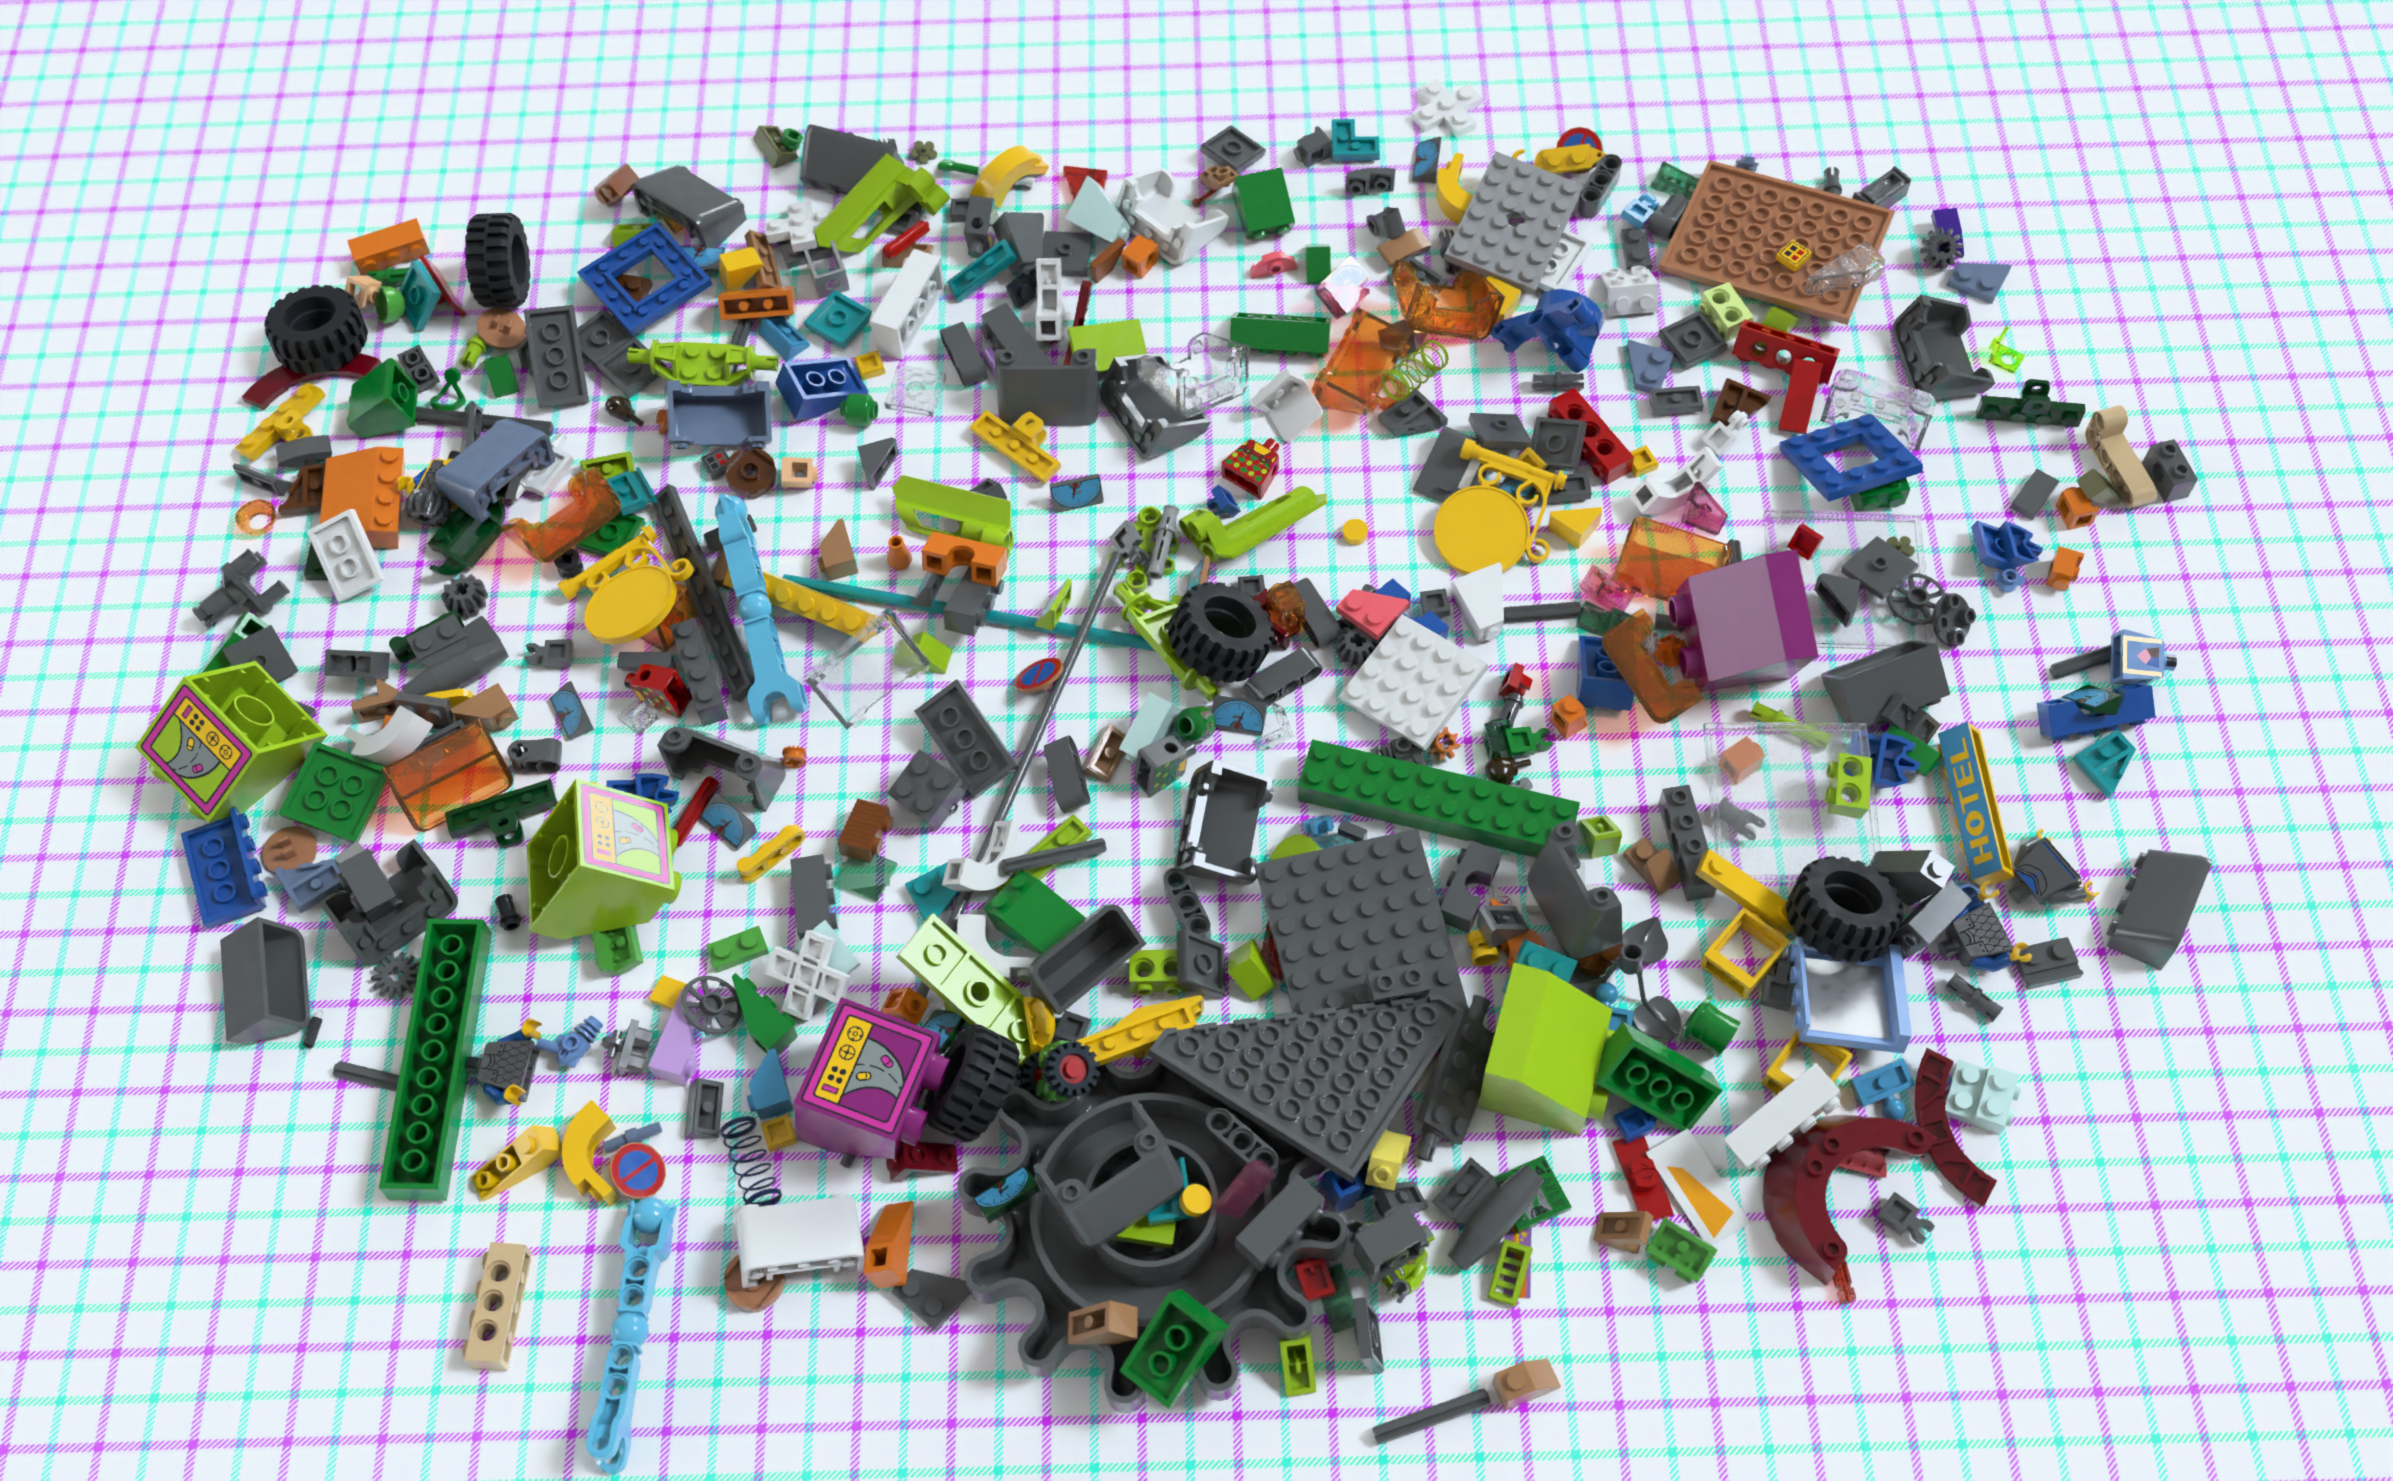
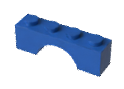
M2135 683L2114 687L2113 692L2121 695L2118 713L2115 715L2100 713L2084 714L2073 700L2065 698L2038 702L2036 704L2040 734L2051 737L2052 741L2068 739L2070 734L2077 733L2079 736L2094 734L2095 729L2103 728L2105 731L2119 729L2120 724H2145L2146 719L2156 718L2152 685Z

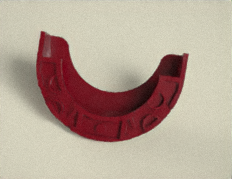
M1831 1115L1817 1118L1816 1125L1804 1134L1798 1131L1792 1136L1794 1142L1781 1153L1776 1149L1770 1157L1771 1161L1766 1166L1763 1177V1209L1766 1220H1769L1771 1228L1776 1235V1241L1793 1261L1827 1286L1848 1254L1847 1245L1835 1230L1826 1206L1827 1184L1834 1169L1848 1156L1873 1148L1880 1150L1884 1157L1887 1156L1890 1150H1895L1913 1157L1920 1156L1924 1158L1937 1137L1915 1125L1894 1119L1856 1115Z

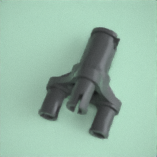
M247 548L246 551L231 563L226 562L220 567L222 576L220 583L222 585L202 600L198 607L192 608V611L200 621H205L204 625L207 628L211 629L215 622L221 621L239 605L267 614L273 609V605L287 593H290V590L281 580H277L262 594L258 593L250 582L252 580L251 576L269 563L263 555L261 556L260 552L256 551L253 553Z

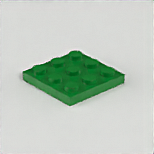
M315 741L278 814L286 819L354 844L356 841L359 842L393 772L386 767Z

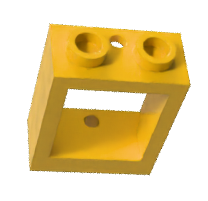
M1743 908L1704 953L1700 967L1746 1000L1778 963L1779 958L1783 957L1791 941L1787 939L1781 930L1773 929L1766 924L1760 915ZM1740 929H1743L1773 951V954L1753 977L1720 954Z
M1798 1029L1768 1069L1761 1082L1764 1087L1776 1095L1794 1081L1793 1078L1780 1069L1801 1042L1799 1041ZM1801 1042L1836 1066L1829 1076L1836 1083L1848 1066L1853 1054L1843 1046Z

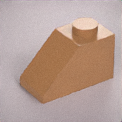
M843 518L838 519L820 544L819 549L822 557L817 558L821 573L826 572L829 581L859 573Z
M499 683L450 709L457 721L462 719L466 727L494 732L510 726L519 719Z
M1108 1300L1069 1312L1068 1344H1119L1137 1339L1138 1307Z
M1548 1358L1523 1361L1495 1373L1492 1385L1505 1411L1561 1388V1384Z

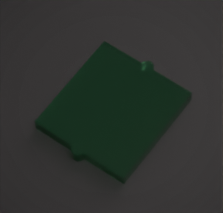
M874 854L871 863L848 857L847 861L842 863V869L834 885L878 903L886 886H890V879L898 863Z

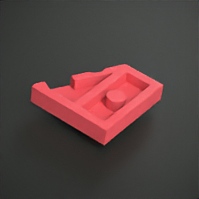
M1352 589L1336 606V612L1375 640H1378L1409 608L1410 602L1406 599Z

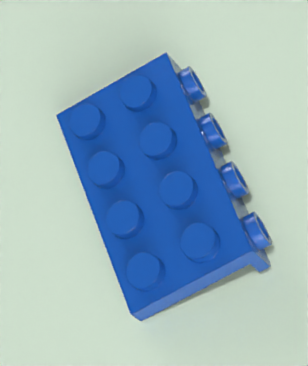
M236 807L230 809V817L181 833L202 923L206 929L267 908L264 898L268 896L267 888L264 882L260 881L258 875L262 873V869L258 859L253 856L256 846L251 835L248 836L247 833L250 823L246 814H240Z

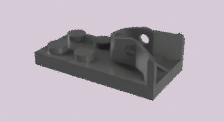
M574 305L523 310L538 407L545 408L589 402Z
M956 679L914 710V712L957 775L970 786L968 791L972 797L978 798L1019 766L967 692V684Z

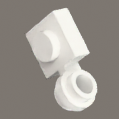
M1737 410L1728 419L1730 424L1727 427L1721 421H1718L1701 439L1721 457L1738 440L1732 431L1736 429L1740 432L1750 422L1747 419L1748 415Z

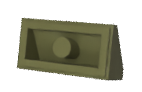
M760 125L757 127L753 140L772 168H778L798 158L795 150H788L789 147L784 148L785 146H782L780 143L783 132L778 126Z

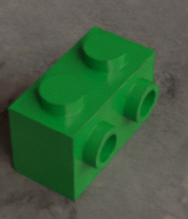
M1903 478L1849 496L1855 512L1862 510L1872 511L1877 508L1898 507L1905 504L1911 489L1907 478Z

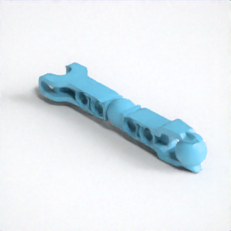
M725 493L720 494L715 506L719 539L726 555L736 598L740 600L738 612L742 620H744V633L755 674V681L749 689L747 700L754 721L761 726L771 721V706L776 699L786 697L790 707L798 713L808 710V701L804 686L788 675L774 619L770 617L772 605L767 597L765 580L756 547L757 541L747 520L748 508L740 497L728 496Z
M655 1197L643 1198L637 1204L631 1199L628 1203L627 1218L624 1220L619 1241L625 1253L618 1295L620 1307L616 1309L619 1316L614 1319L610 1327L611 1348L607 1354L597 1409L590 1421L586 1441L588 1453L592 1458L596 1459L598 1466L607 1474H617L623 1471L628 1463L632 1438L631 1421L641 1368L639 1355H642L643 1350L641 1346L646 1342L649 1335L648 1314L652 1307L658 1270L661 1262L667 1260L671 1252L674 1230L672 1224L677 1208L674 1202L667 1206L665 1202ZM636 1229L647 1235L659 1233L657 1243L649 1246V1248L646 1246L634 1248ZM639 1269H647L642 1276L634 1277ZM641 1297L637 1305L629 1306L632 1299ZM631 1356L627 1364L618 1365L622 1357ZM625 1386L624 1391L620 1395L612 1396L615 1388ZM618 1450L619 1459L614 1464H607L606 1460L614 1457Z

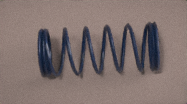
M742 1116L725 1123L719 1132L721 1137L724 1138V1146L731 1148L728 1153L729 1160L736 1162L733 1172L741 1176L738 1180V1186L746 1190L743 1194V1200L745 1205L760 1204L759 1207L774 1205L782 1197L781 1190L776 1188L759 1191L751 1195L747 1200L745 1198L748 1191L769 1187L776 1182L777 1178L767 1177L761 1179L748 1188L741 1186L740 1182L743 1177L759 1175L769 1170L772 1166L771 1163H762L750 1168L743 1174H739L736 1171L738 1163L755 1161L763 1157L767 1152L765 1149H757L745 1154L738 1160L732 1159L731 1152L733 1149L753 1146L762 1139L760 1135H753L742 1139L734 1146L727 1145L726 1139L744 1136L756 1127L757 1122L755 1118ZM744 1121H749L734 1127L727 1134L723 1133L727 1128L731 1127L732 1125ZM751 1124L749 1127L742 1131L732 1133L734 1130L742 1126ZM752 1138H759L755 1142L750 1143L748 1145L738 1146L746 1140ZM764 1151L763 1154L755 1158L743 1160L751 1154ZM769 1165V1167L762 1171L748 1174L756 1168ZM774 1179V1180H773L772 1182H770L769 1184H766V1185H764V1186H760V1187L753 1188L754 1186H756L757 1184H759V1183H761V1182H764V1181H766V1180ZM778 1193L777 1196L769 1200L752 1202L764 1195Z

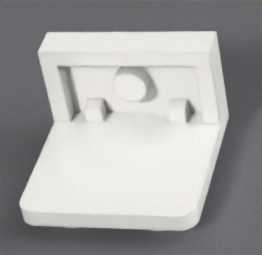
M1633 266L1631 270L1610 268L1607 272H1601V280L1608 289L1609 316L1658 312L1659 283L1649 269L1644 266Z
M1288 368L1279 372L1268 385L1261 388L1250 399L1255 408L1269 413L1281 437L1288 443L1292 442L1323 414V409L1304 376Z

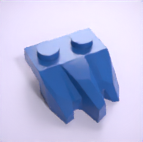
M1978 520L1972 525L1971 529L1980 563H1983L1985 566L2006 570L2040 561L2038 556L2042 553L2043 548L2031 542L2030 539L2033 537V533L2021 526L2005 521L1998 528Z
M1855 730L1851 733L1847 754L1872 758L1870 790L1896 787L1908 783V779L1903 774H1914L1922 764L1906 755V753L1912 752L1916 744L1901 736L1882 733L1881 736ZM1844 769L1848 776H1853L1850 770Z
M640 773L635 774L634 780H606V787L668 804V814L672 813L669 807L676 805L680 793L664 789L668 784L669 776L661 774Z

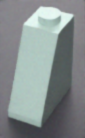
M1087 176L1065 219L1110 244L1118 238L1127 241L1131 226L1100 184Z
M1149 691L1119 747L1120 750L1126 753L1124 758L1136 764L1139 749L1171 734L1176 727V719L1182 709Z

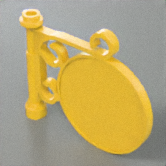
M1466 438L1459 458L1468 461L1470 459L1479 460L1478 463L1484 464L1480 467L1477 476L1478 482L1481 485L1458 490L1440 506L1433 530L1434 542L1440 556L1450 567L1465 575L1499 562L1502 565V573H1505L1520 561L1525 552L1527 558L1533 563L1546 561L1549 557L1550 546L1545 540L1537 538L1535 541V545L1545 549L1544 555H1533L1531 547L1544 515L1552 485L1554 484L1553 490L1555 491L1557 489L1563 490L1568 475L1563 474L1564 471L1561 470L1557 475L1530 466L1531 464L1482 448L1476 444V441ZM1488 470L1496 472L1497 477L1492 481H1487L1482 477L1483 472ZM1501 474L1524 482L1517 488L1515 498L1506 491L1495 487L1500 482ZM1533 486L1541 495L1542 508L1530 537V524L1523 507L1534 506L1539 496L1535 495L1532 500H1524L1520 493Z
M650 525L647 527L642 526L641 530L643 533L621 548L615 549L574 578L569 580L565 578L557 584L569 601L577 596V592L582 587H588L594 594L586 606L584 623L593 638L601 643L611 645L623 644L636 640L652 631L666 618L675 603L677 595L675 582L688 579L694 571L690 561L686 558H681L671 564L673 570L678 573L672 572L658 551L648 543L650 541L653 545L656 543L654 540L658 538ZM647 554L656 556L665 569L648 565L650 559ZM642 555L641 559L633 564L635 557ZM624 564L628 568L612 578L609 577L610 573Z

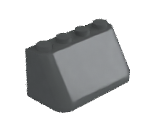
M808 124L804 135L799 179L802 181V185L809 189L816 190V187L832 195H838V193L847 195L886 153L903 164L904 161L896 149L887 143Z
M1917 640L1894 645L1821 674L1826 691L1847 729L1852 731L1865 732L1870 729V725L1875 723H1888L1889 721L1881 714L1896 692L1904 695L1917 707L1938 704L1942 701L1941 698L1951 695L1937 644Z
M2148 849L2146 853L2140 852L2133 866L2138 869L2136 875H2130L2124 888L2129 891L2127 897L2122 896L2115 909V912L2120 914L2117 920L2112 919L2106 931V935L2110 936L2106 946L2158 970H2162L2177 950L2183 938L2213 860L2202 855Z
M1104 904L1031 963L1029 967L1031 996L1044 1000L1051 1007L1054 1014L1060 1015L1147 943L1120 906Z
M256 917L220 940L226 1041L245 1044L297 1032L309 1025L310 1006L305 943L302 934L296 928Z

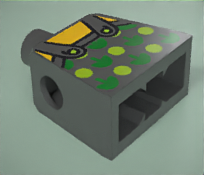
M970 195L964 236L969 248L968 255L972 258H979L983 251L987 252L994 245L996 235L992 225L999 218L994 198Z
M1169 735L1138 750L1134 780L1149 798L1184 775L1188 758L1196 754L1194 744L1190 740L1180 744L1174 736Z

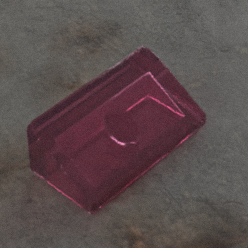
M1261 1159L1248 1162L1213 1205V1209L1216 1212L1233 1218H1242L1276 1175L1275 1172Z

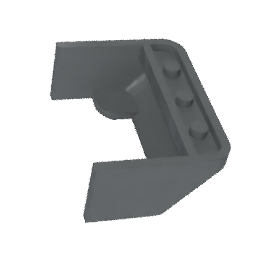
M1137 1099L1133 1100L1131 1105L1133 1120L1141 1129L1134 1139V1149L1140 1160L1093 1191L1089 1192L1086 1186L1077 1179H1067L1055 1187L1039 1162L1034 1165L1037 1183L1077 1241L1084 1248L1096 1249L1177 1196L1183 1188L1182 1173L1163 1135Z

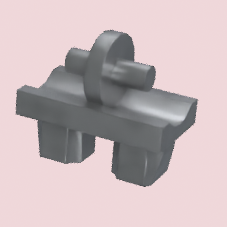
M631 1019L624 1041L621 1040L622 1031L614 1030L612 1037H604L601 1045L608 1049L607 1058L615 1059L616 1053L621 1052L614 1074L616 1076L623 1077L624 1072L641 1074L646 1057L631 1053L632 1046L648 1049L653 1032L638 1027L639 1020Z

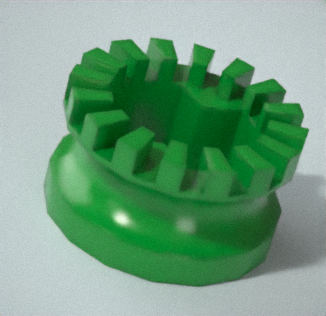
M792 128L784 129L783 136L780 138L782 146H785L784 148L789 147L788 150L792 149V151L799 150L800 143L803 141V135Z

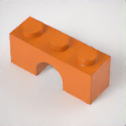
M934 531L921 550L923 571L947 576L949 571L956 566H968L971 568L972 582L997 587L1007 569V548Z

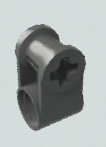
M1387 206L1376 215L1370 214L1366 216L1368 229L1374 236L1391 239L1406 232L1398 207L1392 208Z
M557 739L516 740L508 746V757L512 760L513 769L519 774L556 773L561 769L562 742Z

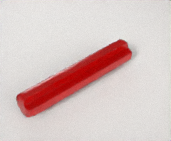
M920 220L882 248L883 257L890 260L926 235L930 231L929 222Z
M708 776L703 780L675 825L674 829L678 833L676 848L683 845L718 788L719 782L713 777Z

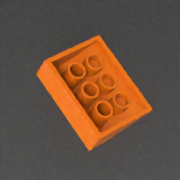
M377 446L326 458L320 524L348 509H355L372 548L399 549L403 490L398 491V478L405 476L404 448Z

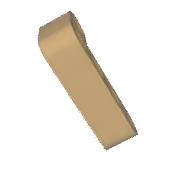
M2116 405L2093 413L2086 427L2085 437L2111 484L2122 498L2123 504L2130 509L2155 502L2157 491L2154 483L2123 434L2128 424L2127 412L2122 405Z

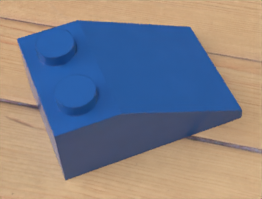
M849 356L784 362L775 382L795 420L816 418L838 409L841 402L845 401L851 393L869 394Z
M1579 635L1577 700L1587 708L1600 707L1609 708L1614 711H1631L1637 684L1632 641Z

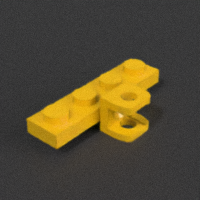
M307 382L299 387L296 393L287 401L281 403L278 409L268 418L262 420L256 429L243 437L241 442L235 446V449L240 455L254 462L280 437L285 442L312 436L313 431L302 422L303 417L326 397L325 393L321 388Z
M985 410L970 426L972 433L1045 485L1062 468L1061 463L1040 448V445L1047 438V432L1043 429V420L1032 412L1023 414L1013 424L1012 428L991 412Z

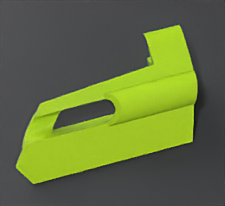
M886 153L814 229L817 245L831 248L830 241L834 240L839 251L861 253L916 202L928 213L935 216L950 200V196L942 187L935 183L936 181L933 176L920 166L915 171ZM876 209L882 213V219L864 238L851 237Z
M902 475L891 487L896 497L895 507L897 513L908 530L928 537L934 531L1007 548L1008 561L1010 551L1014 545V535L1011 528V501L907 475ZM915 510L957 520L959 528L956 532H948L924 526L919 522Z
M1299 486L1224 526L1219 516H1215L1207 508H1198L1179 519V525L1184 535L1201 550L1202 555L1209 556L1210 562L1214 563L1221 558L1234 559L1327 504L1328 496L1327 494L1315 495L1314 491L1309 487Z

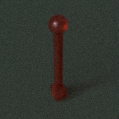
M1211 189L1200 198H1194L1192 205L1199 207L1202 201L1219 189Z

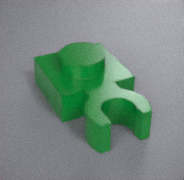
M1530 726L1504 729L1502 736L1508 758L1531 756L1535 754L1537 749L1540 751L1550 750L1553 746V741L1545 742L1541 738L1548 736L1549 729L1541 728L1537 733H1532Z

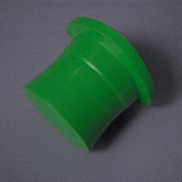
M1709 995L1693 1010L1686 1020L1681 1031L1680 1041L1685 1042L1689 1038L1705 1047L1718 1058L1733 1039L1741 1021L1728 1016L1712 1005L1710 1002L1713 997Z

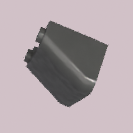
M671 166L638 178L631 185L639 213L646 217H649L651 214L655 215L657 212L662 213L686 228L690 238L697 237L702 243L700 247H718L747 220L744 210L745 206L740 199L731 197L693 174L685 166Z
M1920 294L1894 321L1892 335L1915 398L1926 401L1985 393L1995 384L1989 369L1979 368L1975 372L1973 371L1961 335L1966 332L1971 324V317L1966 304Z
M995 349L997 401L1000 420L1009 426H1013L1023 414L1032 412L1043 420L1044 426H1087L1096 422L1099 414L1100 386L1096 349H1079L1071 355L1070 365H1020V357L1014 350Z
M1162 352L1114 357L1100 387V397L1103 404L1138 455L1143 459L1154 458L1204 434L1211 423L1203 410H1194L1189 415L1167 384L1172 374V366Z
M672 727L663 734L657 744L671 777L683 780L684 774L690 771L701 774L707 763L732 772L743 780L749 781L746 788L749 793L753 794V807L764 812L767 811L786 776L785 767L779 759L703 731Z
M1215 759L1198 767L1194 771L1189 785L1174 867L1185 870L1189 876L1244 885L1254 883L1257 879L1255 871L1257 861L1250 856L1259 808L1269 803L1274 794V788L1272 787L1273 778Z
M1573 819L1556 825L1552 829L1528 872L1527 881L1530 891L1565 954L1571 958L1580 959L1623 943L1622 904L1615 892L1608 887H1597L1589 891L1585 887L1576 869L1580 868V861L1576 855V845L1579 842L1580 833Z
M415 839L398 850L396 862L401 871L389 878V884L398 900L403 901L402 907L371 923L367 916L361 918L350 900L351 897L345 892H335L318 902L351 949L364 964L373 965L380 962L382 958L385 959L391 953L426 931L428 919H443L451 914L458 905L457 895L438 867Z

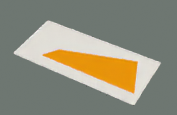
M1689 1129L1680 1132L1646 1152L1704 1241L1714 1245L1750 1224V1220Z

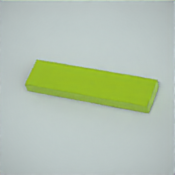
M1073 814L1027 854L1085 842L1092 836V831ZM1061 862L1023 871L1041 880ZM1020 871L1014 872L1005 883L994 889L999 893Z

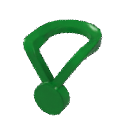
M451 367L444 372V378L447 381L446 385L438 395L430 399V406L434 409L442 411L456 410L466 403V398L457 384L461 380V373L458 369ZM452 385L459 399L453 404L437 403L436 401L440 400Z

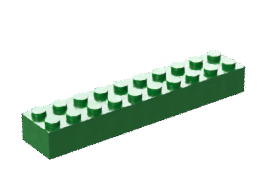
M1314 739L1311 741L1298 785V801L1405 827L1418 828V830L1468 842L1472 840L1485 846L1535 858L1556 825L1573 819L1576 823L1580 806L1578 801Z
M484 919L427 920L379 1183L380 1191L388 1200L447 1201L469 1074L465 1071V1064L467 1058L472 1056L492 932Z

